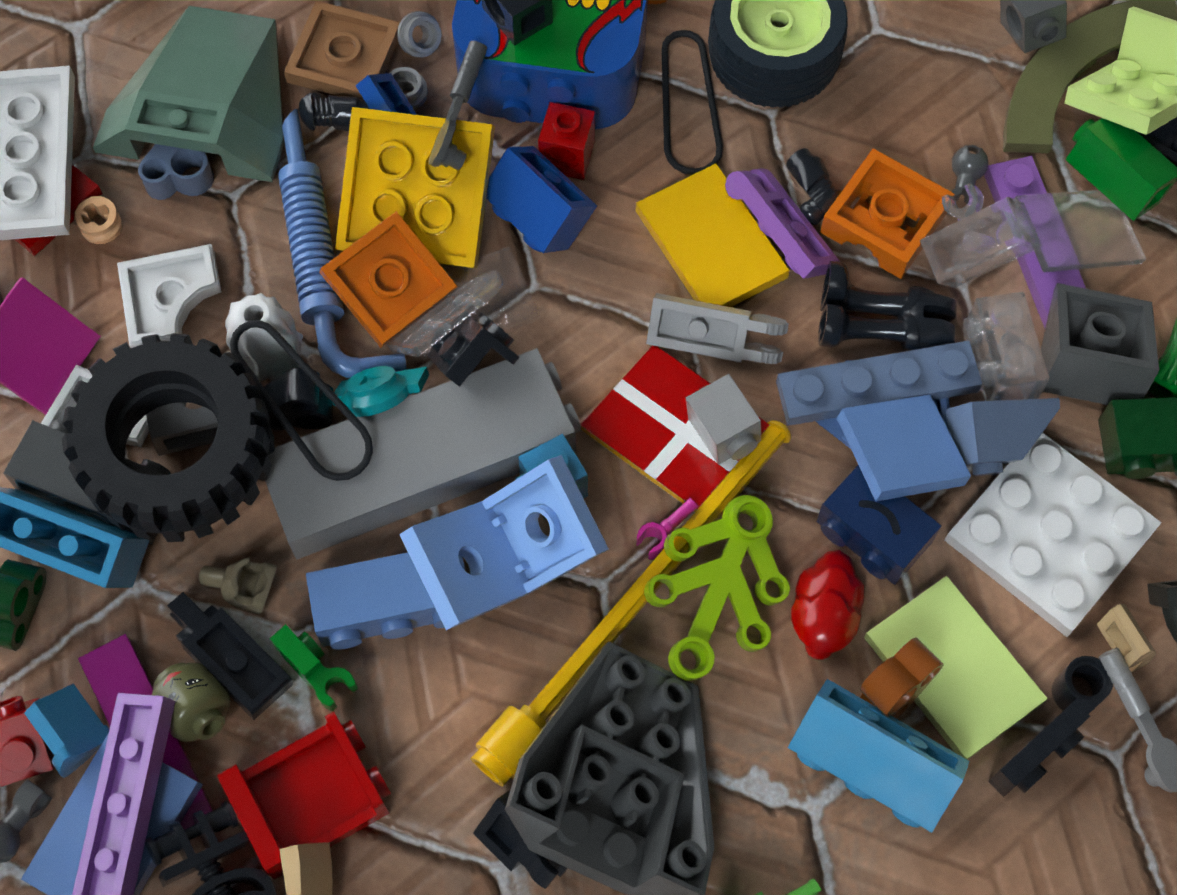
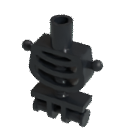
M227 800L221 803V807L204 814L202 810L193 813L192 817L195 825L185 830L180 822L177 821L169 825V832L155 839L151 837L145 839L148 853L156 866L162 864V859L177 852L180 853L183 861L160 872L158 878L163 887L195 871H199L200 881L204 883L192 895H236L232 893L233 888H230L231 884L234 883L251 884L258 890L247 891L238 895H276L271 878L262 870L239 868L224 873V869L220 867L221 863L217 862L219 859L245 847L249 842L245 830L218 842L215 836L216 833L228 827L233 829L239 825L237 816ZM200 836L206 849L196 854L190 840Z

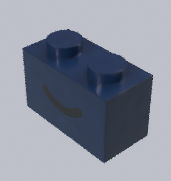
M859 465L822 504L816 521L821 525L823 534L832 543L840 547L846 545L861 558L862 565L870 574L879 579L886 578L894 585L900 581L933 543L942 526L905 496L876 502Z

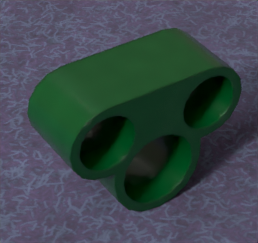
M10 559L2 564L0 568V647L17 651L22 646L46 584L45 568Z

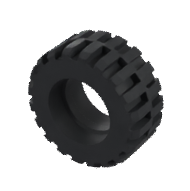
M173 333L171 334L170 341L161 342L158 334L142 337V345L130 348L126 342L113 349L116 356L105 363L99 358L88 369L92 374V378L88 383L82 380L78 381L71 393L77 405L76 407L68 406L65 409L62 422L69 434H65L62 437L63 453L71 462L68 468L74 480L100 513H104L113 525L123 531L131 528L137 537L151 541L156 538L157 533H161L167 542H183L185 539L184 532L193 530L198 538L213 534L211 524L223 519L228 526L240 517L236 507L242 501L248 505L253 504L260 494L256 485L257 480H267L272 467L268 455L274 452V435L270 427L272 422L260 390L251 373L245 372L240 360L230 352L222 355L218 344L206 339L199 340L197 346H195L189 335ZM185 402L203 406L215 414L218 428L212 445L199 461L187 469L174 474L155 476L136 472L127 465L125 461V447L128 437L139 420L150 411L163 405Z

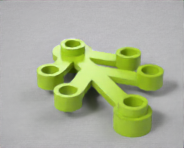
M752 495L738 496L726 505L723 510L722 519L691 530L678 528L671 532L664 541V550L667 556L674 561H685L693 556L699 547L725 539L728 540L720 558L671 576L668 574H658L645 585V598L654 607H665L674 602L678 595L708 585L687 637L676 642L669 652L668 662L670 669L682 680H696L711 671L715 657L709 640L728 596L740 625L736 632L739 646L748 652H755L766 647L771 640L770 627L761 620L740 567L745 553L748 551L760 577L755 585V594L761 603L773 606L788 597L790 592L789 582L786 577L779 573L766 540L773 525L772 514L766 503L758 497ZM740 514H747L752 519L753 526L751 530L741 527L738 520ZM676 536L683 537L688 542L689 548L687 553H681L674 547L673 542ZM768 580L778 585L779 595L777 598L771 597L766 592L765 586ZM656 582H662L667 585L669 589L667 599H660L654 593ZM749 626L759 630L761 639L758 644H753L748 640L746 633ZM683 651H689L695 656L696 664L693 669H687L682 665L680 658Z

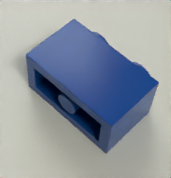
M534 146L508 147L489 176L486 199L492 204L493 212L501 219L511 222L523 234L525 243L538 252L548 253L568 250L597 207L588 196Z

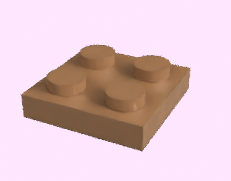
M316 0L285 68L286 82L335 96L359 97L361 100H364L355 85L367 75L385 74L398 44L397 30L400 22Z

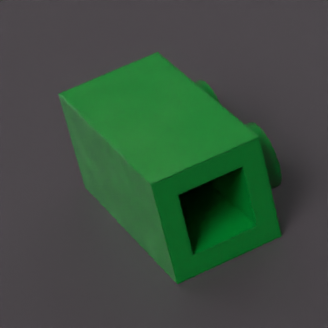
M1103 118L1096 122L1093 119H1089L1076 131L1072 138L1076 144L1065 159L1132 221L1157 206L1177 181V167L1137 131Z

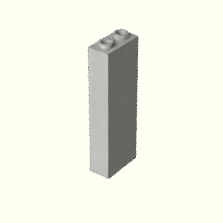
M538 348L518 355L520 358L514 365L508 360H504L472 372L460 387L453 381H449L409 396L397 406L382 413L357 417L367 428L372 438L373 453L370 463L363 472L349 480L335 481L323 477L313 469L294 441L274 447V452L268 455L272 467L265 482L296 560L520 473L518 460L520 455L562 433L575 452L576 433L581 431V426L572 404L569 403L563 406L557 391L562 389V385L552 362L544 364ZM349 420L301 437L319 464L328 471L334 473L349 472L356 468L363 460L365 441L359 430Z

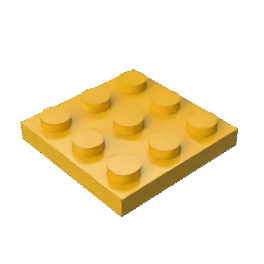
M352 107L335 250L344 251L397 211L439 264L477 269L495 126L493 124L456 120L452 143L457 145L458 149L467 153L466 159L460 170L442 165L435 168L429 165V157L446 118Z

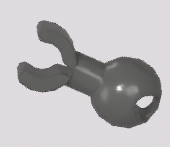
M965 145L954 153L952 157V170L957 176L955 189L951 191L955 196L947 214L950 213L953 202L958 201L960 195H964V202L969 208L967 218L972 219L979 206L978 197L974 193L975 182L988 169V157L982 148L975 145Z
M28 779L19 787L13 798V806L4 818L0 820V863L9 861L17 854L20 847V831L31 818L33 819L40 815L52 800V797L47 795L43 789Z

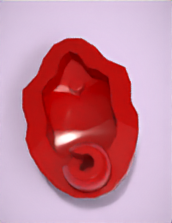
M841 550L829 551L822 555L813 566L807 568L799 575L795 587V602L791 607V621L799 639L805 644L807 654L816 660L827 659L832 653L842 650L854 639L860 627V612L864 605V584L857 576L851 558Z

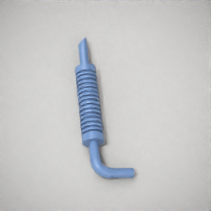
M294 109L282 124L288 164L279 170L278 178L301 319L306 324L315 326L318 351L322 361L336 374L350 378L358 372L377 366H390L395 372L406 370L404 353L364 358L350 357L344 354L337 344L334 322L341 319L344 315L343 301L319 273L321 267L335 258L319 167L315 163L306 161L298 109Z

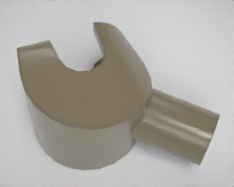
M249 557L227 566V569L204 566L201 569L199 582L202 586L220 588L221 594L227 603L241 610L260 614L263 611L277 565L253 563L249 561Z

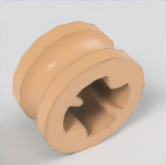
M92 196L83 200L75 210V222L83 237L91 243L106 244L111 242L122 230V219L114 203L108 198ZM99 215L101 218L106 219V222L98 226L91 219Z

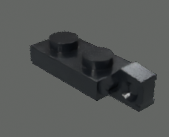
M184 592L167 605L172 612L170 616L183 629L176 635L183 649L196 663H201L226 688L230 697L253 720L293 686L292 678L222 608L217 610L211 605L203 612Z

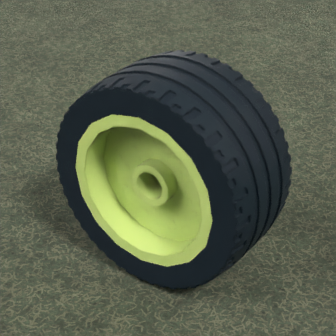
M715 0L710 18L708 47L711 65L714 72H716L717 78L720 79V82L732 94H736L740 99H744L747 102L762 105L763 107H790L814 98L815 95L820 94L829 85L842 59L848 28L845 2L843 0Z

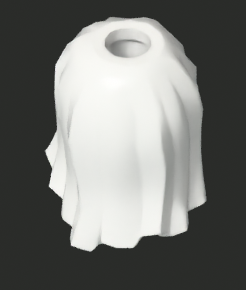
M259 293L257 295L245 296L240 301L231 303L229 314L225 320V327L227 329L226 344L229 348L232 334L239 325L247 321L260 320L274 327L301 356L303 335L296 331L294 319L290 312L282 309L275 297H266ZM250 328L239 337L238 351L260 382L267 378L273 381L287 370L301 368L264 329Z

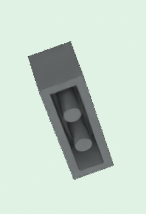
M32 420L3 472L15 489L113 525L104 513H100L74 480L68 468L71 462L63 453L62 437L65 434H69L64 425L52 422L50 427ZM125 458L127 465L136 472L155 476L171 474L166 467L154 461L143 459L142 463L139 464ZM129 528V529L126 530V531H129V532L134 533L131 528ZM155 539L149 540L148 544L153 545Z

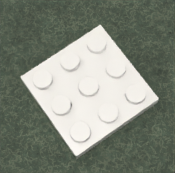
M1042 432L1024 459L1011 462L1004 468V473L998 475L947 534L944 541L1064 636L1068 637L1162 522Z

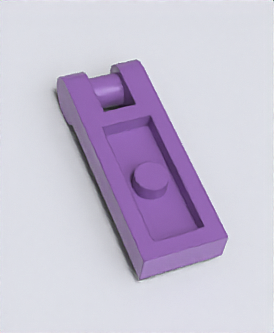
M768 169L735 171L728 175L725 183L728 195L733 199H742L758 219L757 223L761 231L774 240L784 253L787 265L795 273L799 274L803 279L825 275L829 262L839 261Z

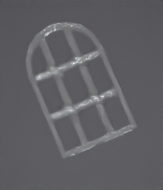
M496 270L476 276L457 288L387 343V346L392 352L419 357L489 301L503 286L504 279Z

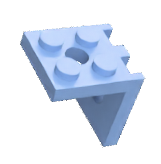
M562 455L548 459L481 502L411 526L399 534L446 630L522 598L609 550ZM540 513L545 516L549 523V537L540 529L538 522ZM458 555L462 556L468 563L470 574L460 565Z

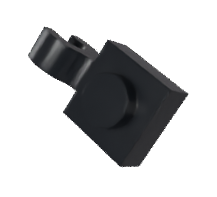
M509 790L497 798L473 834L510 871L522 864L529 872L531 878L539 886L546 889L557 875L561 877L568 868L528 849L505 811L510 793Z

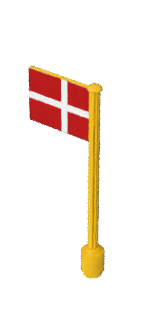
M652 345L581 423V431L682 504L691 498L699 507L693 511L694 514L682 527L691 530L718 520L723 514L726 505L738 497L783 443L790 442L791 433L782 422L777 420L765 422L759 417L761 420V441L758 442L757 447L744 458L739 460H732L730 458L718 465L689 421L686 406L687 396L711 383L659 347ZM676 536L673 542L674 547L681 553H687L689 548L688 542L683 537ZM663 549L529 706L523 705L520 710L513 706L506 708L476 743L478 750L471 757V760L481 772L502 787L510 778L514 779L519 759L545 726L547 719L562 703L607 642L613 643L648 602L644 595L646 583L658 574L671 575L682 561L670 559ZM662 582L655 583L654 593L663 585Z

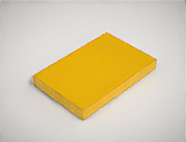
M714 164L636 202L635 211L694 300L733 307L788 279L790 270L767 236L761 231L758 223L742 200L733 199L728 195L725 187L727 178L718 165Z

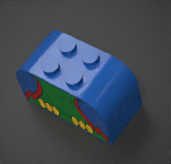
M457 0L452 20L457 74L470 41L480 42L487 47L484 60L467 103L485 115L505 118L516 123L525 121L543 123L549 102L595 111V129L606 128L618 123L631 111L637 96L646 43L648 0H552L553 23L515 46L482 8V0Z

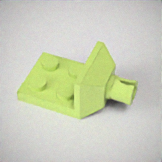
M1134 6L1129 8L1117 60L1068 86L1064 104L1145 135L1176 118L1177 21Z

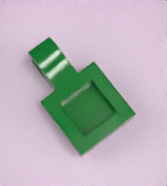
M285 624L269 638L280 656L311 689L315 690L319 701L326 709L334 711L337 708L334 700L328 695V690L333 684L338 682L344 683L353 693L358 689L349 671L340 667L326 668L321 664L319 659L325 653L305 631L297 637Z

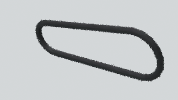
M680 30L668 35L663 41L661 49L664 152L667 161L674 169L684 174L693 175L714 164L718 165L723 154V143L704 41L694 32ZM679 37H689L698 44L716 143V155L712 162L700 168H688L679 164L673 158L671 152L668 47L672 40Z
M260 320L247 321L239 325L232 334L230 341L231 353L242 362L245 372L251 373L263 400L313 469L323 477L335 481L349 480L361 474L370 463L373 453L372 438L367 428L274 327ZM250 328H261L267 331L359 430L365 441V453L363 460L356 468L345 473H334L326 470L319 464L238 351V340L244 331Z

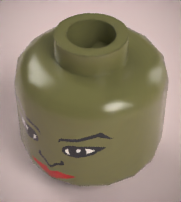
M177 663L171 665L154 682L152 695L164 696L175 701L169 733L174 738L182 742L198 739L207 740L219 733L224 727L225 718L231 706L230 695L226 688L203 664Z

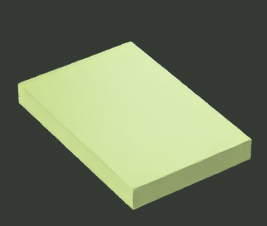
M947 576L866 632L864 639L883 662L893 657L911 639L917 637L944 664L940 672L914 702L952 750L967 760L1048 699Z

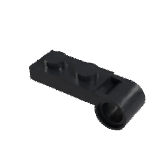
M1093 656L1078 657L1071 661L1056 677L1052 685V695L1055 703L1063 712L988 781L1003 797L1016 786L1023 793L1027 792L1048 772L1040 764L1054 751L1062 759L1085 737L1077 728L1090 717L1089 713L1111 693L1113 683L1100 659ZM1072 676H1079L1087 680L1092 688V696L1080 694L1072 684Z

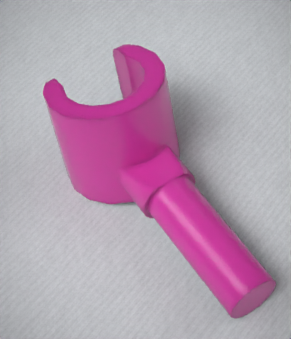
M689 498L661 523L652 522L642 525L637 534L636 546L641 544L647 537L657 538L660 543L654 546L648 554V559L654 560L664 549L666 537L699 506Z

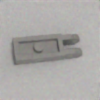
M656 293L653 298L646 344L741 362L744 359L765 364H777L782 362L783 352L780 348L757 342L746 343L748 331L782 336L787 334L789 323L784 319L770 315H751V311Z

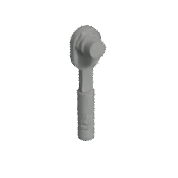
M1119 648L1103 653L1099 656V659L1107 671L1111 682L1114 684L1130 718H1134L1148 745L1146 749L1148 767L1145 770L1147 783L1153 787L1158 786L1170 793L1177 792V745L1172 740L1163 738L1149 712L1150 707L1134 676H1132L1127 663H1125Z

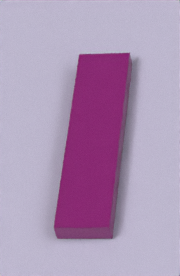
M126 634L78 658L109 726L111 725L118 693L152 695L153 685L130 638ZM168 733L162 762L200 782L181 742ZM201 787L180 823L184 830L195 825L192 817L193 813L202 810L206 814L214 810L203 787Z

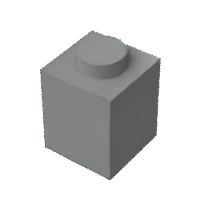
M730 374L686 397L688 419L718 465L730 458L732 460L744 458L761 441V420Z

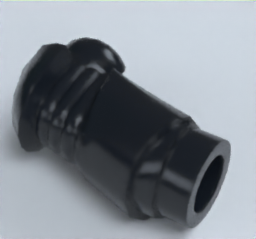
M310 92L305 95L299 102L298 107L302 122L311 131H315L316 126H333L337 130L349 132L352 107L370 109L366 102L359 97L328 95L329 98H326L319 92Z
M807 148L796 151L788 159L786 167L811 198L801 204V212L811 225H818L842 190H836L832 185L823 160L813 155Z

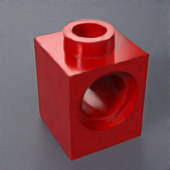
M549 102L538 139V150L566 177L584 180L595 143V111Z

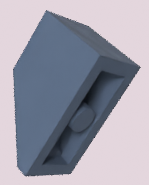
M1059 398L965 403L946 409L948 431L967 468L972 467L973 476L1004 473L1003 464L1024 459L1060 409Z

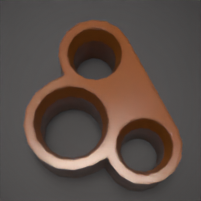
M915 637L907 642L893 657L879 665L867 677L860 687L862 692L860 698L877 707L886 717L893 716L898 719L935 678L944 664Z

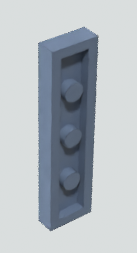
M970 341L778 373L776 379L787 426L836 418L842 408L929 394L933 400L978 393L983 385Z

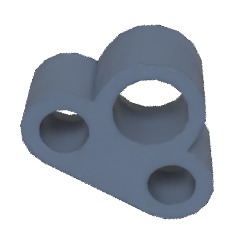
M155 144L138 167L139 176L148 195L157 200L170 198L176 191L187 196H198L210 189L214 182V173L207 155L201 151ZM191 167L201 168L192 175H182L185 170Z

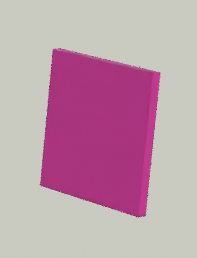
M21 277L0 305V384L46 415L75 366H81L101 336Z

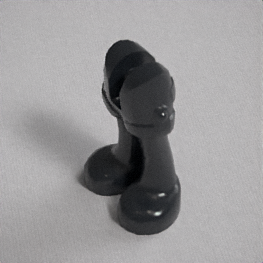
M839 261L829 262L820 311L823 312L818 329L819 346L833 348L842 341L850 339H880L900 342L903 349L911 351L955 343V326L950 322L956 318L957 300L919 286L909 287L907 293L864 290L850 283L848 268L844 263ZM846 312L875 313L895 316L897 319L859 318L848 315Z

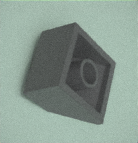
M1057 283L1052 295L1039 356L1040 391L1109 405L1111 400L1144 399L1159 372L1152 302Z

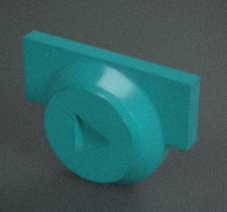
M390 366L372 367L358 372L348 380L341 381L334 393L356 417L371 416L397 406L409 394L421 392L429 377L427 367L397 372Z

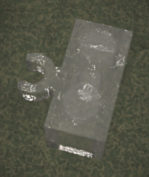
M971 183L965 185L966 192L969 195V202L963 208H958L953 196L948 194L943 196L942 204L944 210L950 216L957 218L958 221L920 240L937 283L956 288L1042 247L1023 202L1006 197L982 209L984 202L983 194L976 185Z

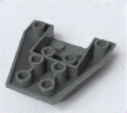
M607 642L519 759L505 811L528 849L623 894L705 895L714 851V837L698 686L678 678L675 674L611 642Z

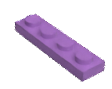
M1027 156L988 165L984 176L1043 326L1046 328L1056 284L1060 283L1085 289L1086 287L1033 157Z
M117 694L72 895H134L174 710V700L164 696Z

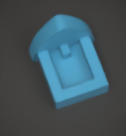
M74 683L33 702L24 712L54 754L52 764L63 778L69 776L85 763L100 748L109 733V727L103 725Z

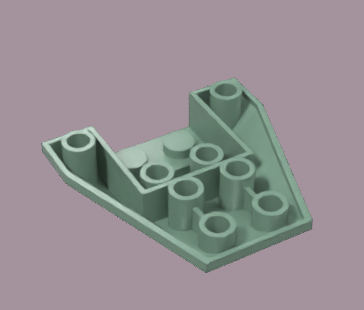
M188 6L106 109L93 145L95 153L139 160L145 142L219 154L228 175L273 182L285 144L282 130L283 112L277 24L275 19Z

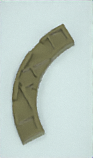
M1130 0L1101 8L1066 26V38L1041 47L1025 67L1014 89L1004 124L1003 152L1049 153L1053 145L1055 113L1064 92L1084 71L1094 65L1097 59L1112 51H1119L1128 9L1134 6L1177 21L1175 0Z

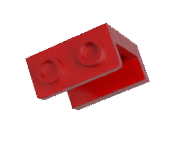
M334 711L324 716L327 720L324 726L242 771L235 764L217 775L264 870L274 880L283 875L279 849L298 844L329 842L330 847L389 814L382 799L391 794L376 765L366 771L357 753L365 749L366 746L352 720L341 725Z

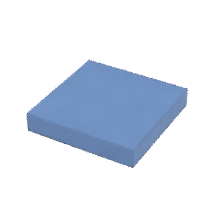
M930 394L842 408L837 417L876 502L965 486L971 477Z

